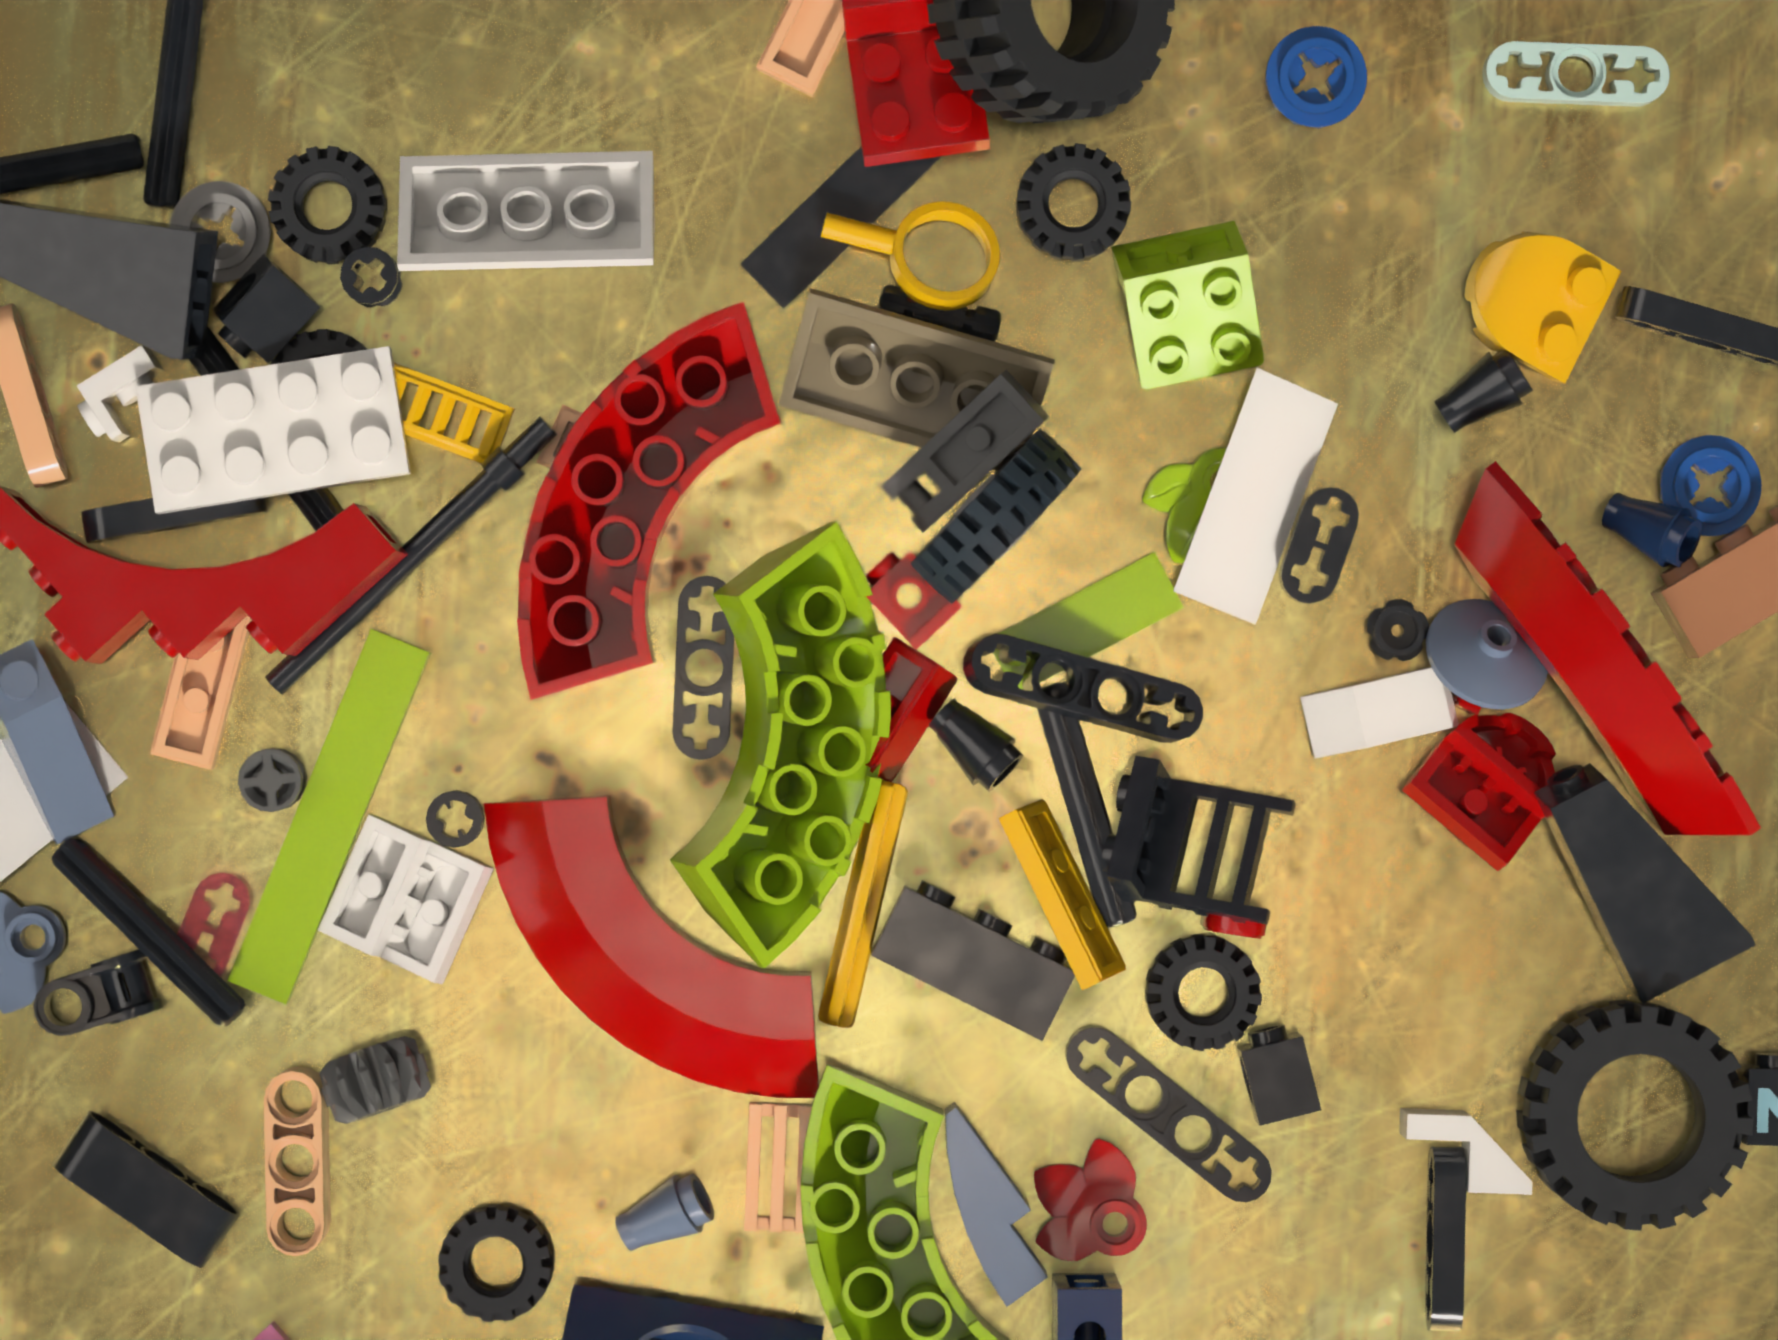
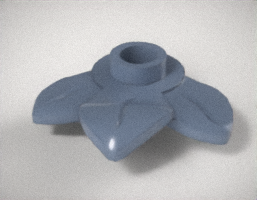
M0 891V1010L3 1014L23 1009L35 1001L36 994L44 986L46 966L53 963L64 949L66 932L61 919L52 910L39 905L21 907L10 896ZM30 925L41 927L45 933V942L39 949L29 947L24 940L25 930Z

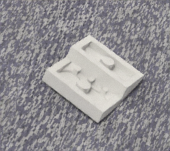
M368 814L318 931L368 955L381 957L433 983L443 984L493 868L416 833Z

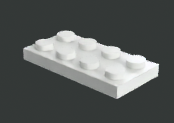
M389 346L135 386L154 509L157 514L411 474L392 350Z

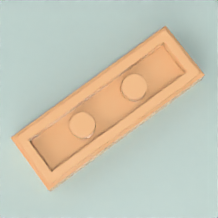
M249 616L245 617L199 660L183 658L180 653L174 658L150 754L210 770L215 768L249 632L246 629V625L252 621Z

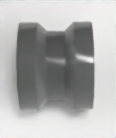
M278 748L254 752L244 761L239 770L238 786L242 797L250 806L267 812L280 811L293 806L301 799L307 783V774L304 764L295 754Z

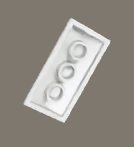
M653 151L400 156L398 271L645 266L654 264Z

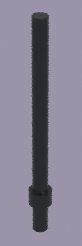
M539 416L506 449L503 450L498 446L480 463L483 470L402 546L408 553L405 558L297 656L287 655L265 676L271 686L283 695L500 488L505 491L509 490L525 474L521 468L557 435L555 430Z

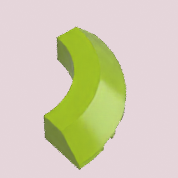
M832 521L762 556L713 593L734 634L741 658L746 708L743 738L733 774L718 806L701 830L670 861L704 911L759 967L764 969L803 933L822 911L818 907L838 877L846 875L852 863L848 859L859 839L864 823L869 824L882 782V779L878 778L880 765L872 773L870 772L871 768L865 764L870 762L879 738H889L891 698L890 691H886L882 651L886 650L884 633L878 631L871 602L866 597L873 595L859 560L837 521Z
M827 1064L814 1098L804 1142L800 1189L802 1224L810 1272L836 1339L1010 1340L990 1325L964 1297L950 1275L933 1232L929 1211L928 1188L934 1145L944 1118L943 1109L884 1083Z

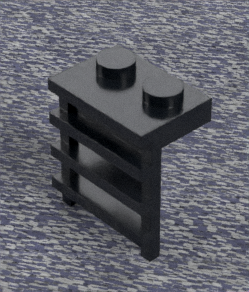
M1135 755L1131 775L1124 774L1118 786L1116 808L1118 812L1122 813L1116 835L1109 834L1105 841L1101 861L1102 871L1107 872V879L1122 901L1135 903V901L1157 904L1159 908L1172 910V907L1194 911L1196 915L1206 917L1212 914L1228 917L1232 921L1239 923L1250 921L1268 925L1271 912L1269 909L1249 906L1271 812L1293 816L1296 803L1294 800L1171 779L1159 759ZM1200 799L1217 802L1195 895L1178 893L1176 889L1197 801ZM1234 806L1251 808L1253 813L1232 902L1213 899Z

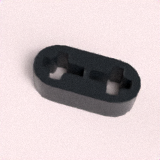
M1327 487L1315 491L1306 498L1298 514L1279 571V581L1282 590L1290 599L1297 603L1312 604L1323 601L1332 594L1338 583L1359 520L1357 503L1349 493L1340 488ZM1330 498L1339 501L1338 512L1346 516V523L1344 526H1333L1328 533L1326 542L1322 543L1316 541L1321 520L1312 516V512L1315 506H1326ZM1314 548L1322 551L1317 565V572L1326 576L1323 586H1311L1306 594L1298 590L1300 580L1292 576L1291 572L1294 565H1306Z

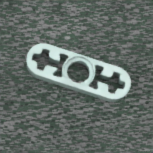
M1511 41L1498 46L1487 57L1483 66L1482 77L1485 87L1490 94L1505 102L1640 107L1653 102L1662 95L1668 86L1670 71L1663 55L1647 46ZM1509 55L1518 56L1517 62L1520 67L1539 68L1542 65L1540 55H1549L1550 60L1545 71V80L1549 91H1540L1538 89L1542 77L1527 76L1518 82L1515 89L1509 88L1507 77L1497 75L1496 67L1503 66L1508 61ZM1568 57H1581L1590 64L1593 70V80L1588 89L1574 92L1565 88L1560 82L1558 76L1559 66ZM1603 57L1612 58L1613 62L1610 71L1618 72L1630 70L1636 60L1643 61L1644 71L1654 73L1655 81L1645 85L1642 93L1634 92L1635 87L1632 81L1613 80L1609 83L1611 93H1602L1601 90L1607 74Z

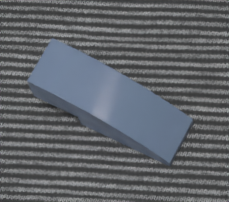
M954 1102L945 1108L944 1111L946 1149L955 1198L966 1233L981 1266L1004 1304L1008 1307L1048 1278L1046 1269L1013 1225V1223L1030 1212L1031 1209L1027 1200Z

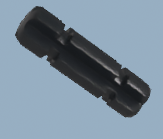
M893 285L884 286L878 304L880 309L993 342L998 337L1002 320L1001 313L998 310L978 305L976 310L967 307L956 310L932 309L917 303L907 296L900 287Z

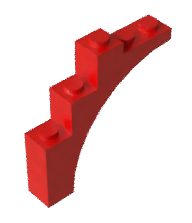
M0 486V542L11 551L17 546L33 563L27 570L29 575L46 594L52 598L58 593L62 596L57 603L44 613V616L56 628L50 634L52 640L74 662L82 658L85 662L102 664L149 620L154 625L148 629V633L166 654L175 658L180 653L183 658L199 660L247 616L252 621L246 625V629L268 653L273 654L278 649L282 654L297 656L408 555L367 507L353 503L314 533L268 555L221 567L167 569L134 564L92 549L50 523L16 490Z

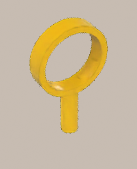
M939 201L924 204L911 211L902 220L897 230L827 212L820 236L889 254L892 274L902 291L917 303L937 310L961 309L979 300L989 289L1000 261L998 239L990 224L973 209L954 202ZM939 220L963 226L978 239L986 257L984 276L971 287L959 291H941L925 285L913 275L904 258L903 242L910 231L923 223Z

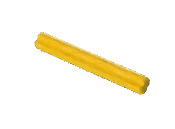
M882 780L878 800L869 824L864 823L859 837L818 1013L819 1020L828 1025L851 1028L855 1023L908 795L907 787L898 783Z

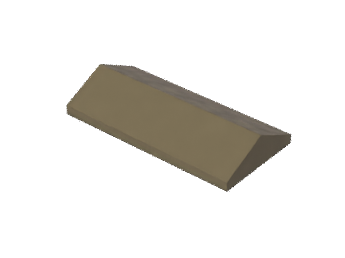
M810 288L778 406L922 448L1006 369L1033 399L1042 406L1055 360ZM1033 432L993 469L999 470L1032 437Z

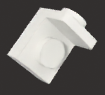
M141 345L77 385L85 398V401L78 404L77 407L85 422L97 437L106 433L112 441L120 443L130 436L111 404L117 400H120L123 406L136 402L135 386L153 384L152 378L164 371L151 349Z

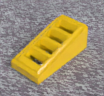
M394 363L399 401L402 399L407 383L418 386L405 421L403 420L406 436L478 463H482L498 446H502L515 408ZM435 392L443 396L432 426L428 430L419 425L431 393ZM459 401L467 404L455 439L444 436L455 403ZM483 410L491 413V417L478 449L467 444L479 412Z

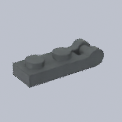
M1006 369L884 482L881 488L893 501L897 497L900 498L914 514L910 520L924 533L1050 416ZM924 472L941 489L934 498L917 481Z

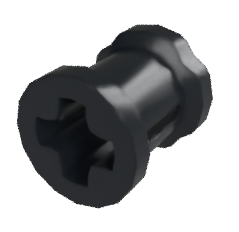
M363 247L354 250L346 257L341 267L340 279L343 289L357 303L367 308L389 306L398 298L403 288L401 271H398L397 263L388 253L378 248ZM381 263L385 266L382 268L380 275L386 281L385 286L380 291L373 287H368L361 293L359 290L362 288L364 281L358 275L360 269L364 265L371 269H376Z

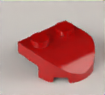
M1504 713L1501 716L1473 715L1460 723L1434 746L1401 790L1498 872L1508 865L1538 823L1545 817L1534 792L1547 786L1548 779L1555 773L1552 759L1555 757L1556 752L1544 733L1521 716L1513 713Z

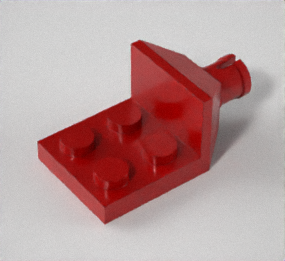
M842 0L845 38L864 167L990 149L985 109L977 105L971 98L974 90L962 91L949 73L954 68L949 59L942 60L934 43V40L940 37L936 23H929L927 5L933 4V0Z

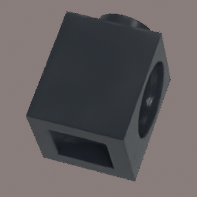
M263 253L212 310L224 324L218 335L245 359L254 350L269 364L316 313L320 306L303 288Z
M1284 1024L1248 1033L1250 1044L1238 1046L1236 1049L1254 1120L1258 1125L1262 1126L1321 1111L1303 1036L1298 1032L1287 1034Z

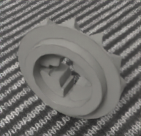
M226 181L204 183L187 192L177 203L170 219V224L205 229L196 223L199 218L206 222L211 220L215 223H220L225 215L229 216L231 210L235 208L231 216L233 221L230 229L238 235L237 238L242 240L244 244L240 247L235 243L233 245L222 243L216 250L213 282L222 284L241 278L263 253L267 254L272 233L268 215L260 200L246 188Z

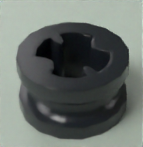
M459 790L445 792L435 798L428 807L426 815L427 829L433 839L443 846L452 848L466 846L477 839L483 830L485 822L484 810L478 799L468 792ZM453 800L466 804L465 816L473 820L472 827L467 834L463 829L458 830L459 837H452L444 833L447 823L443 819L438 818L439 811L444 804L448 809L454 807Z

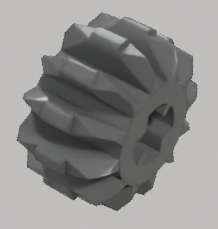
M406 1036L377 1043L341 1056L338 1059L327 1062L319 1072L323 1085L321 1091L327 1107H330L335 1121L345 1124L375 1116L421 1099L431 1088L427 1074L429 1068L424 1053H420L415 1039Z

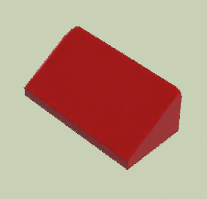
M895 636L882 654L886 691H890L891 698L889 738H879L870 762L865 764L871 768L870 772L872 773L880 765L878 776L890 782L895 779L958 680L957 676Z

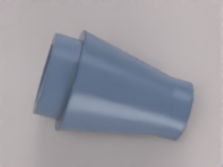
M694 1174L684 1178L674 1175L630 1210L616 1216L615 1224L624 1245L628 1250L633 1251L645 1245L701 1233L703 1231V1224L714 1219V1211L704 1186Z

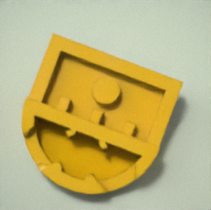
M1522 232L1503 241H1494L1476 258L1466 281L1465 299L1471 302L1472 314L1477 326L1473 328V331L1479 340L1491 350L1497 352L1502 350L1508 351L1515 360L1552 381L1565 384L1622 271L1577 244L1557 236Z

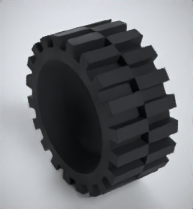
M1628 1000L1609 1001V1006L1597 1008L1591 1005L1577 1011L1576 1013L1579 1018L1569 1024L1563 1021L1559 1022L1549 1031L1553 1039L1543 1049L1537 1045L1528 1059L1534 1063L1529 1078L1521 1076L1518 1093L1524 1097L1523 1110H1516L1517 1127L1525 1133L1526 1143H1523L1522 1146L1528 1160L1535 1164L1540 1172L1538 1174L1540 1179L1549 1189L1560 1196L1562 1200L1589 1218L1605 1225L1608 1222L1615 1223L1625 1230L1642 1231V1225L1652 1224L1658 1229L1675 1226L1674 1217L1683 1213L1694 1218L1706 1211L1707 1207L1702 1201L1711 1193L1722 1197L1732 1185V1183L1725 1179L1732 1165L1740 1169L1744 1165L1748 1152L1740 1149L1743 1134L1753 1136L1754 1118L1746 1115L1744 1109V1102L1752 1101L1748 1083L1739 1080L1736 1070L1741 1068L1733 1052L1724 1049L1718 1043L1721 1038L1708 1027L1698 1024L1691 1017L1650 1002L1643 1004L1633 1003ZM1637 1054L1662 1057L1677 1068L1686 1080L1692 1093L1695 1113L1693 1128L1688 1142L1674 1160L1652 1173L1625 1176L1603 1170L1589 1156L1580 1138L1578 1108L1584 1089L1600 1069L1621 1057Z

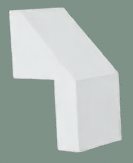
M1432 667L1300 697L1314 759L1370 748L1454 728L1459 725L1452 693L1439 680Z
M1400 1108L1399 1133L1404 1138L1462 1141V1147L1465 1150L1467 1192L1532 1195L1533 1182L1473 1117L1465 1111Z

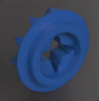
M1310 26L1290 33L1278 43L1269 57L1265 84L1273 107L1279 110L1293 124L1320 129L1343 121L1357 108L1365 93L1367 69L1362 53L1349 37L1332 28ZM1299 55H1302L1306 62L1310 61L1315 68H1320L1325 64L1329 66L1335 61L1339 64L1331 71L1332 74L1325 81L1329 89L1328 94L1332 99L1331 101H1329L1325 94L1321 95L1316 88H1311L1306 92L1302 90L1298 94L1293 91L1300 85L1299 82L1306 75Z
M1705 435L1688 440L1673 450L1660 471L1661 491L1659 498L1664 504L1688 508L1691 511V517L1701 521L1702 536H1719L1735 531L1750 519L1760 500L1762 489L1761 475L1754 458L1742 445L1726 437ZM1691 466L1697 471L1701 470L1706 475L1723 471L1726 467L1730 469L1723 476L1724 480L1719 485V490L1724 495L1722 498L1728 504L1727 507L1722 501L1717 502L1712 497L1696 501L1693 505L1690 503L1695 497L1694 493L1700 486Z

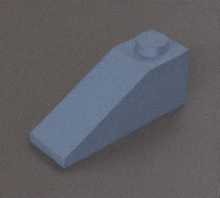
M33 639L0 654V738L57 846L69 838H73L114 817V814L65 701Z

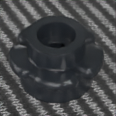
M1403 599L1390 600L1386 603V607L1376 608L1370 614L1366 625V630L1371 634L1372 638L1370 646L1376 655L1386 660L1396 657L1400 661L1413 659L1422 651V642L1426 639L1429 629V623L1424 613L1414 610L1411 602ZM1396 624L1401 625L1403 628V634L1399 637H1395L1391 632L1392 627Z

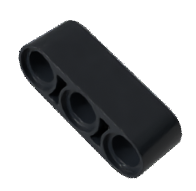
M94 1111L87 1112L52 1162L53 1167L70 1182L175 1255L199 1268H204L240 1216L239 1212L218 1194L126 1130Z

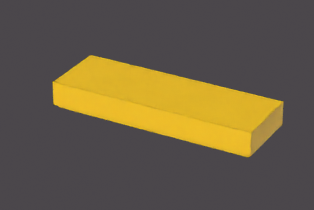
M1041 799L998 818L1082 991L1126 970L1123 958L1046 801Z

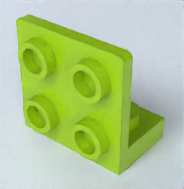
M1235 220L1111 247L1115 270L1126 300L1138 377L1143 389L1148 390L1256 367L1264 363L1249 255Z

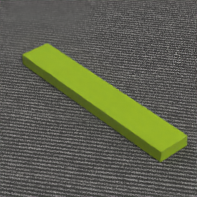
M370 629L227 981L283 1004L289 1003L431 652L375 629Z

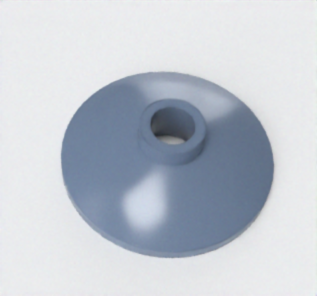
M1467 599L1452 603L1436 615L1428 629L1426 652L1433 671L1451 692L1471 704L1488 709L1502 710L1515 708L1533 699L1545 683L1548 671L1492 601Z

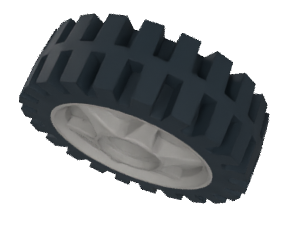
M1040 428L953 514L954 517L910 563L911 566L951 604L954 603L997 559H1000L1039 519V516L1072 482L1082 468L1056 441Z

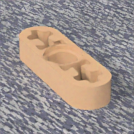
M14 303L1 306L0 385L28 475L35 488L68 479L67 465L20 313Z

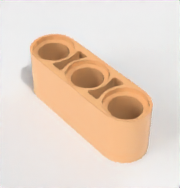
M303 1066L288 1068L273 1078L267 1086L264 1096L266 1229L268 1238L273 1246L283 1254L292 1256L307 1254L316 1248L328 1233L331 1222L329 1107H327L321 1091L323 1085L320 1074L312 1068ZM296 1080L307 1085L312 1095V1104L308 1112L293 1113L285 1108L280 1094L281 1088L286 1081ZM287 1145H302L310 1151L314 1164L309 1175L299 1177L287 1172L282 1163V1153ZM301 1208L310 1213L315 1224L312 1237L300 1240L288 1235L283 1225V1217L286 1210Z

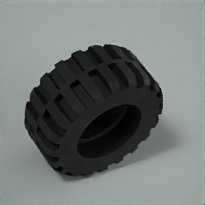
M933 0V4L927 5L929 23H936L940 38L934 40L940 58L942 60L949 59L954 68L949 73L961 90H974L971 98L987 112H997L1005 120L1017 123L1032 122L1035 124L1100 117L1114 112L1118 104H1126L1138 95L1143 87L1141 81L1150 80L1162 60L1157 56L1158 50L1164 49L1168 45L1172 27L1166 25L1168 12L1175 10V0H1071L1072 11L1069 29L1058 51L1048 43L1041 33L1034 17L1031 0Z

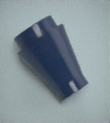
M1616 493L1612 496L1602 517V526L1617 533L1661 567H1666L1669 564L1681 567L1682 563L1690 559L1694 554L1702 532L1701 521L1692 518L1691 511L1688 508L1631 498L1621 493Z

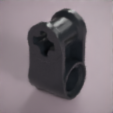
M137 949L91 964L88 969L47 983L36 994L33 1004L34 1017L39 1026L50 1034L66 1036L106 1023L113 1025L164 1008L162 1000L153 996L142 962L146 956ZM122 973L124 974L131 995V999L129 997ZM66 988L79 996L82 1011L76 1022H60L53 1016L50 1009V1001L56 990Z

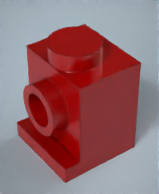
M892 551L865 576L873 585L871 588L873 595L866 597L903 638L917 650L963 606L957 600L951 604L911 566L910 563L916 557L911 551L902 560ZM904 584H914L921 591V602L914 608H904L897 601V591Z

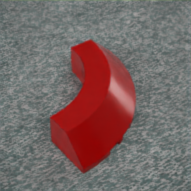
M744 301L703 316L668 335L667 338L638 359H634L600 393L595 401H592L567 435L566 441L557 453L547 476L543 480L533 506L518 574L517 625L521 662L530 700L656 664L650 639L648 619L649 586L658 547L670 519L696 482L718 461L751 440L782 428Z
M1496 461L1484 470L1454 543L1476 584L1496 605L1546 668L1604 751L1631 798L1664 835H1753L1761 829L1755 815L1732 775L1728 772L1723 773L1717 760L1709 751L1713 744L1689 711L1680 702L1683 699L1656 661L1651 663L1643 647L1628 630L1631 627L1606 592L1603 589L1597 591V586L1592 577L1577 559L1576 554L1565 542L1560 546L1552 532L1541 520L1542 513Z
M610 795L484 803L488 841L499 884L515 923L536 959L555 984L593 1023L635 1053L662 1068L696 1082L744 1094L775 1098H815L819 1087L811 971L764 969L738 962L709 950L675 926L655 907L633 875V871L628 864L618 838Z

